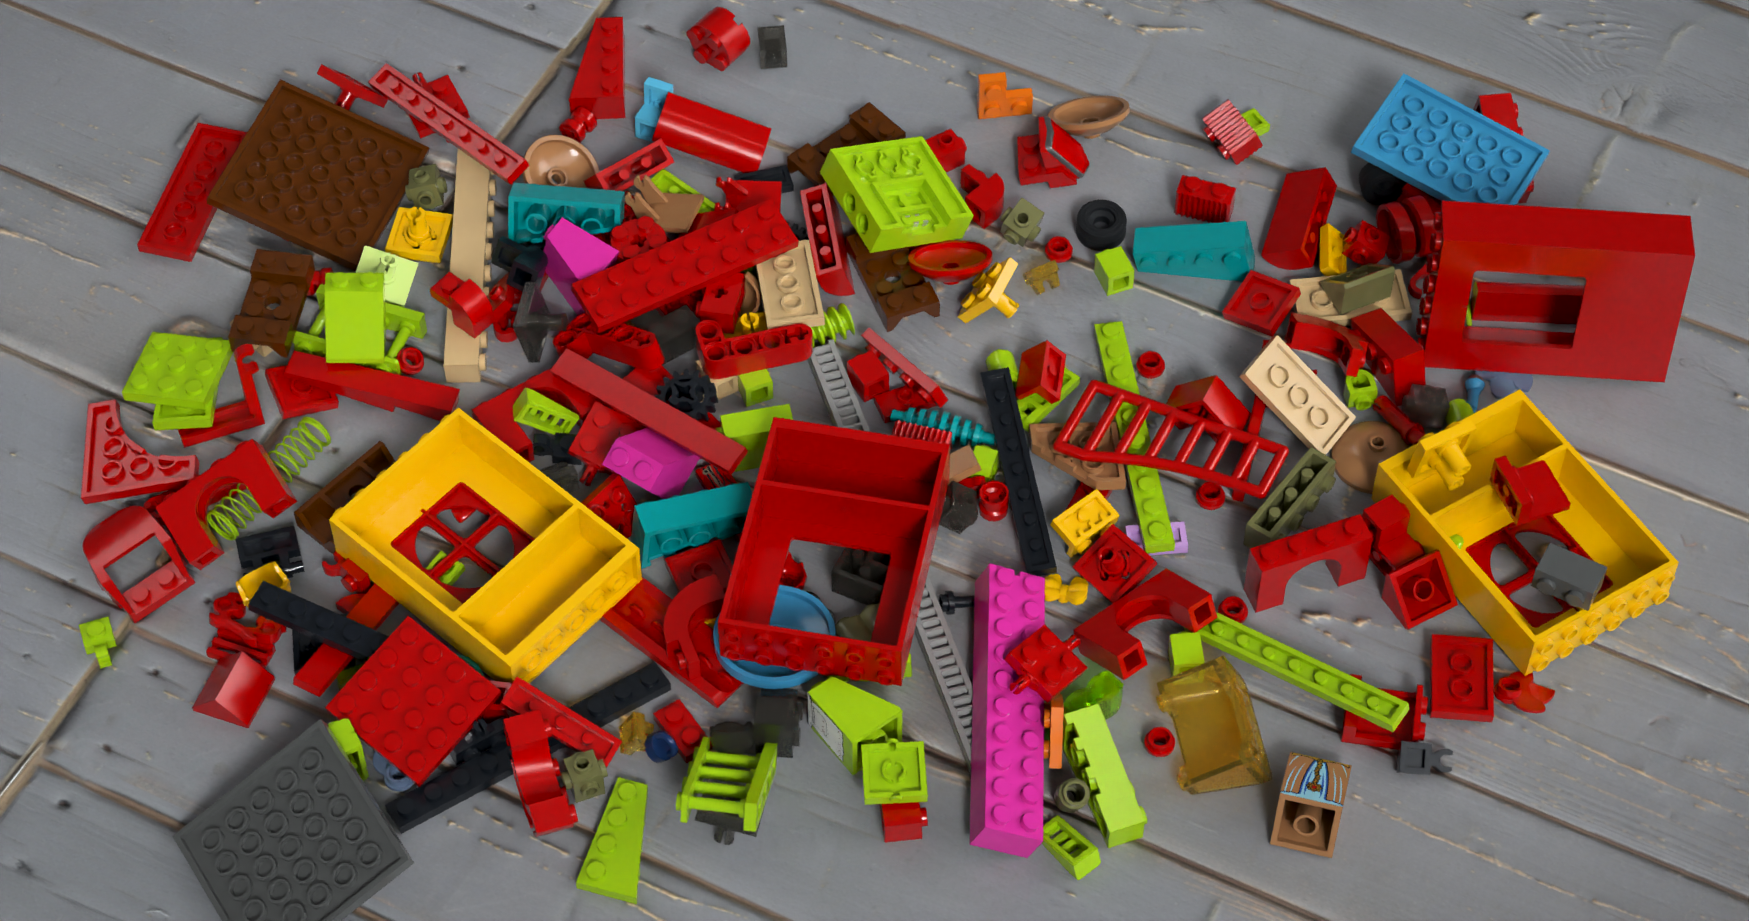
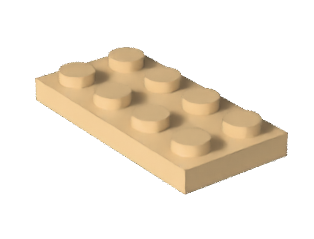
M801 240L798 243V247L756 265L767 330L798 323L806 324L809 327L825 325L809 240Z
M1401 269L1395 270L1391 297L1340 315L1320 281L1333 276L1291 279L1289 281V284L1299 287L1301 292L1300 297L1293 306L1295 313L1318 317L1342 326H1351V318L1378 308H1382L1394 321L1411 320L1412 310Z
M1278 335L1269 340L1239 376L1308 449L1313 447L1326 455L1356 418Z

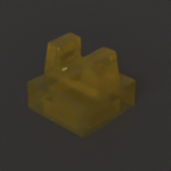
M1055 260L1023 274L1026 284H1030L1037 296L1045 292L1043 281L1049 282L1052 289L1060 286L1057 273L1059 268Z
M633 711L619 726L620 740L622 741L620 753L632 755L635 751H645L646 736L653 732L654 724L645 721L644 714Z

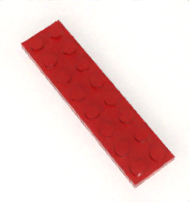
M770 198L571 284V290L597 333H601L798 247L799 240Z

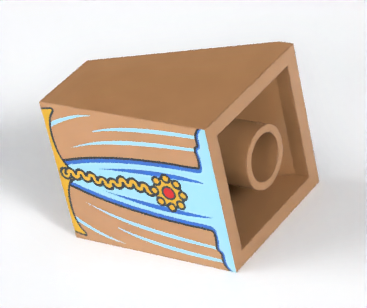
M1290 752L1279 795L1270 844L1332 858L1352 765Z

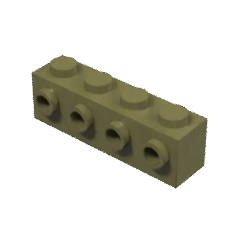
M1311 447L1246 523L1243 545L1253 548L1285 538L1291 531L1296 532L1303 522L1304 515L1308 511L1313 512L1319 503L1320 496L1324 492L1328 493L1334 486L1336 478L1333 476L1336 461Z

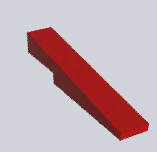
M295 350L284 371V377L384 410L394 412L395 407H399L441 421L444 416L455 411L460 394V389L351 363H326L325 357Z

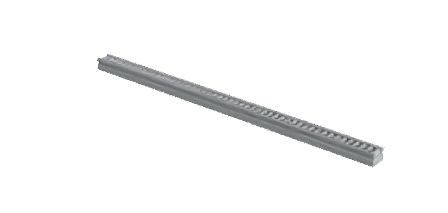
M834 339L828 340L826 345L814 347L813 353L807 361L833 426L870 432ZM884 554L886 562L889 566L891 556L889 554ZM927 574L914 633L971 775L973 686Z

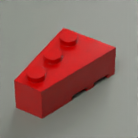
M1382 308L1351 318V329L1369 342L1365 362L1391 401L1398 407L1425 397L1424 349Z

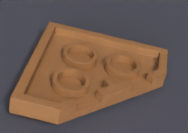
M1098 422L1079 423L1067 443L1083 448ZM1111 422L1095 451L1114 452L1119 443L1116 422ZM1065 423L1029 424L1032 453L1095 490H1125L1126 477L1123 464L1082 461L1056 452L1053 449V443Z

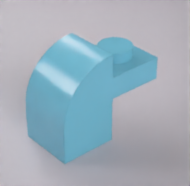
M648 77L644 82V104L635 116V137L654 142L652 138L668 92L673 93V84Z

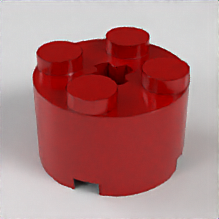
M715 7L687 31V36L695 50L693 52L695 59L701 64L708 63L720 71H724L750 45L748 31L742 23L739 26L733 20L735 15L729 10Z
M649 216L624 222L614 227L611 232V247L619 251L617 264L667 243L664 229Z

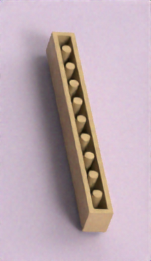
M458 149L450 272L464 282L471 279L488 298L490 287H486V284L492 280L491 265H488V260H492L493 245L489 243V238H494V222H490V217H495V201L491 200V196H496L497 193L496 179H493L495 174ZM447 307L443 365L446 383L481 382V371H486L487 358L486 353H483V348H488V333L483 331L474 339L454 325L452 310Z

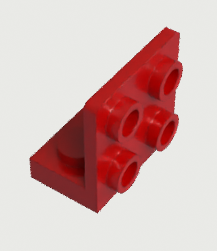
M1506 456L1494 459L1490 482L1516 526L1570 509V501L1544 460L1516 468L1514 465L1511 466Z

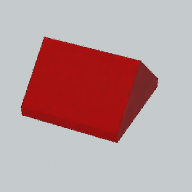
M1434 550L1386 574L1381 598L1405 629L1409 630L1458 605L1439 550Z
M243 651L221 658L192 709L195 712L249 728L272 687L275 677Z

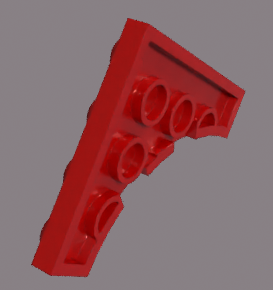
M116 399L88 404L81 499L85 504L183 488L190 478L199 475V460L196 455L169 456L161 454L158 457L147 453L144 448L129 439L121 423L120 405Z

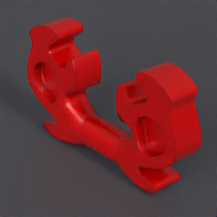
M229 592L228 595L216 599L213 602V613H209L210 625L232 632L253 648H258V643H276L281 635L286 632L285 626L272 620H267L263 616H259L256 619V627H246L233 620L232 618L239 620L246 615V606H244L240 594L236 592Z

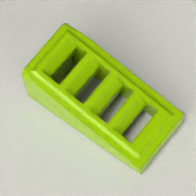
M524 388L513 405L514 421L556 435V433L569 434L579 420L578 414L529 388ZM560 418L564 419L560 426L557 425Z
M1056 815L1043 825V846L1077 880L1082 879L1100 865L1101 859L1098 848L1059 815ZM1061 829L1062 832L1053 839L1050 838ZM1067 839H1070V840L1067 841L1065 844H1063L1061 847L1059 846V845H1061L1063 842H1065ZM1077 847L1079 848V849H1077L1075 852H1073L1071 855L1069 854V853H1071L1073 850H1075Z

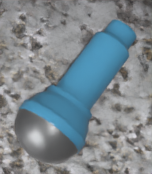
M1471 375L1465 380V388L1468 393L1466 403L1471 405L1474 413L1477 410L1479 394H1481L1485 387L1484 379L1479 375Z

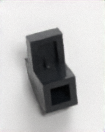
M502 236L498 239L491 263L510 272L506 284L531 296L541 285L548 264V258L534 244L527 248Z

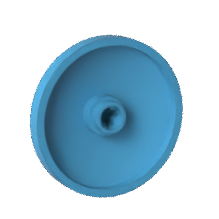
M784 585L779 586L770 626L836 636L834 620L829 610L819 599L798 588ZM720 613L718 614L713 630L715 654L722 667L737 680L757 688L784 689L803 684L819 674L812 671H794L782 666H764L757 662L734 661L727 657H721L718 633Z

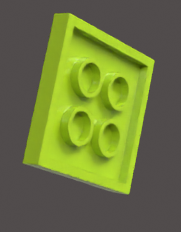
M152 332L122 390L124 400L206 410L233 354L229 340Z

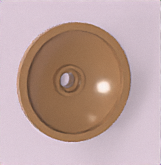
M1089 96L1057 105L1050 110L1048 117L1068 134L1092 139L1099 137L1100 134L1108 132L1120 124L1128 116L1130 106L1128 101L1120 97Z
M548 135L539 138L527 149L523 157L530 165L522 173L524 182L527 184L587 188L584 181L600 172L596 160L587 148L578 141L562 135Z
M1364 421L1353 424L1346 429L1333 445L1331 458L1336 461L1335 472L1344 483L1360 492L1372 494L1378 464L1413 445L1406 444L1402 440L1401 434L1389 423Z

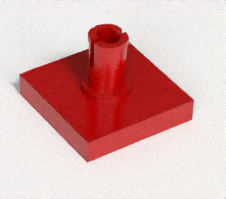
M321 64L317 72L321 77L340 87L341 92L335 105L346 110H350L356 98H361L383 108L388 101L386 97L370 87Z

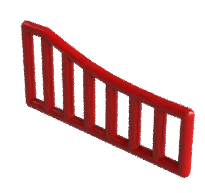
M1091 380L1053 443V449L1056 452L1082 461L1142 466L1175 472L1228 487L1259 499L1266 497L1289 454V448L1285 445L1098 380ZM1096 393L1112 397L1085 446L1080 448L1067 443ZM1126 402L1139 407L1114 452L1095 451L1122 403ZM1150 411L1166 416L1144 455L1127 453ZM1177 420L1193 426L1174 460L1157 457ZM1204 430L1220 435L1203 467L1186 463ZM1232 439L1246 444L1247 447L1231 476L1214 470ZM1258 449L1275 454L1259 485L1242 480Z

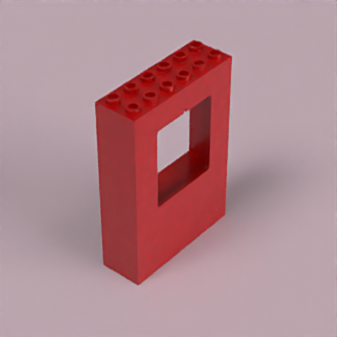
M1442 200L1440 212H1435L1433 229L1437 230V232L1431 234L1430 251H1433V253L1427 256L1426 272L1429 275L1428 277L1424 276L1423 294H1426V296L1420 298L1419 314L1422 317L1417 318L1416 335H1421V338L1417 339V343L1424 349L1425 367L1665 383L1695 259L1691 216ZM1490 271L1586 278L1574 333L1464 326L1474 272Z
M773 417L718 619L720 656L734 661L757 662L764 666L776 665L787 667L794 671L806 670L825 676L837 675L848 677L855 681L867 680L886 686H902L949 484L950 444ZM792 540L877 552L891 556L870 642L769 625Z

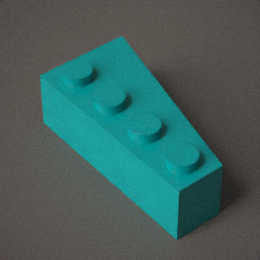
M513 183L508 196V238L517 243L531 242L533 244L545 240L544 235L551 225H556L562 217L591 235L612 232V229L621 225L624 219L625 191Z
M1246 221L1135 228L1133 257L1138 272L1243 282L1250 270L1254 271L1255 254Z
M732 483L720 488L704 489L696 493L681 496L675 495L667 499L653 502L646 501L639 505H634L631 542L640 549L641 569L651 566L650 560L661 556L667 558L676 555L675 551L689 546L696 548L706 544L713 537L717 536L718 539L722 540L742 533L753 494L749 483Z

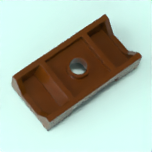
M869 102L849 115V123L813 147L807 143L787 156V167L789 173L792 174L799 171L814 186L826 183L820 171L830 149L905 139L906 132Z
M858 233L846 236L847 253L887 332L892 331L903 317L925 311L934 318L940 316V301L930 282H926L924 277L916 273L908 264V255L910 253L908 247L870 253ZM889 277H897L900 280L891 283L886 279Z
M262 249L256 250L250 269L251 281L240 315H235L228 336L232 352L243 344L269 346L281 357L288 358L315 272L312 255ZM274 303L280 305L273 310H269L266 308L268 305Z
M379 441L294 511L297 526L332 554L336 551L329 519L338 508L344 507L353 499L351 498L352 494L362 488H366L382 470H387L396 462L385 444Z

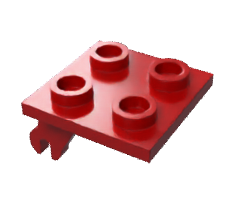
M721 177L716 178V186L724 191L726 202L725 206H720L719 202L715 203L714 211L737 208L738 212L771 198L781 212L782 181L733 180L730 177H727V181H722Z

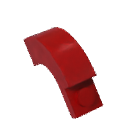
M1291 312L1284 338L1287 343H1292V349L1326 356L1337 362L1345 375L1357 377L1359 369H1362L1365 364L1369 344L1363 336L1347 327L1318 317Z
M717 574L699 579L683 588L669 604L664 617L663 631L667 658L669 660L676 657L679 669L686 670L689 680L701 677L700 660L692 643L691 636L700 624L717 618L724 601L725 593Z

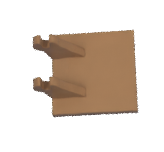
M637 175L634 179V185L640 189L644 199L638 192L634 195L635 199L632 198L631 192H628L625 196V202L632 207L636 218L649 216L665 232L676 234L688 233L704 201V195L662 193L647 175L643 178L644 183L641 182L640 176Z

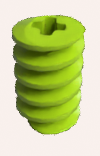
M840 303L837 306V310L833 306L827 308L826 313L824 312L825 325L810 327L813 333V348L817 339L821 345H825V338L827 336L830 340L834 339L836 343L837 333L841 335L843 340L847 339L848 330L855 335L851 313L844 303Z

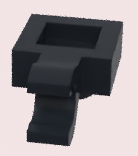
M556 433L555 440L545 434H534V455L552 456L553 463L582 465L580 459L568 454V450L577 434Z

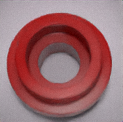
M1053 237L1045 246V255L1052 262L1062 263L1072 257L1073 247L1065 237Z
M403 348L396 356V359L399 361L400 371L406 375H416L423 369L424 357L421 351L416 348Z
M1147 351L1138 358L1136 369L1145 378H1157L1163 374L1165 362L1159 353Z
M1206 482L1196 492V501L1204 509L1215 510L1220 508L1225 502V492L1218 484Z
M1230 596L1219 604L1218 613L1242 624L1247 619L1248 607L1241 598Z
M1155 727L1146 734L1144 746L1151 755L1165 757L1173 752L1175 738L1167 728ZM1162 742L1164 745H1157L1155 743Z

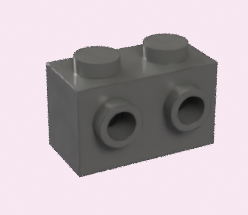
M1550 542L1535 569L1531 586L1544 594L1564 600L1571 606L1580 607L1588 611L1603 584L1607 567Z

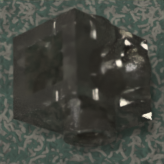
M1412 384L1408 395H1404L1401 408L1402 412H1405L1415 424L1417 422L1422 427L1441 429L1450 405L1445 388Z
M952 481L948 484L939 525L960 534L977 520V491Z

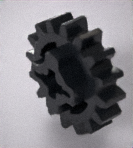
M685 369L683 375H679L674 371V378L671 380L664 377L665 386H657L658 395L654 397L667 404L669 401L670 406L697 421L703 419L708 422L709 417L707 413H715L714 404L718 403L716 387L714 383H711L709 376L701 377L699 370L690 375L688 369Z

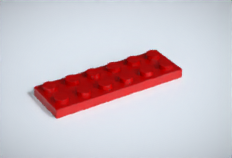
M203 123L197 124L137 244L140 252L192 262L217 211V208L207 204V198L247 132Z

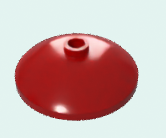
M948 240L925 244L915 248L908 255V264L916 273L947 285L958 284L960 281L974 277L984 271L993 260L992 251L987 246L962 240Z

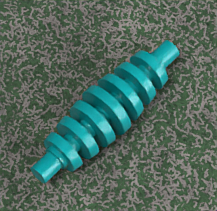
M909 407L908 411L905 412L893 409L891 413V421L896 422L900 420L901 422L905 421L911 424L916 423L918 426H928L929 428L933 427L934 429L952 432V445H955L957 437H961L960 446H966L968 440H972L971 447L979 446L982 443L994 446L996 443L994 434L985 432L982 424L977 423L975 429H973L972 421L966 419L964 426H960L961 416L955 415L952 423H949L950 412L944 411L941 421L938 420L939 410H932L930 418L927 417V409H921L919 415H915L916 408Z

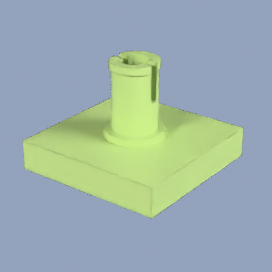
M365 245L356 273H384L385 302L404 307L419 263Z

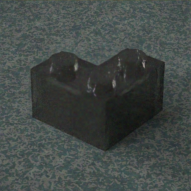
M684 305L663 317L654 309L628 320L624 324L655 334L665 357V361L662 364L664 365L696 348L695 328L700 320L687 305Z
M845 547L831 571L832 592L867 606L880 603L888 566L882 564L885 554Z
M761 688L760 697L757 696L754 717L756 754H761L765 742L778 744L777 757L793 758L794 746H800L801 728L799 726L800 720H803L804 702H799L798 689Z

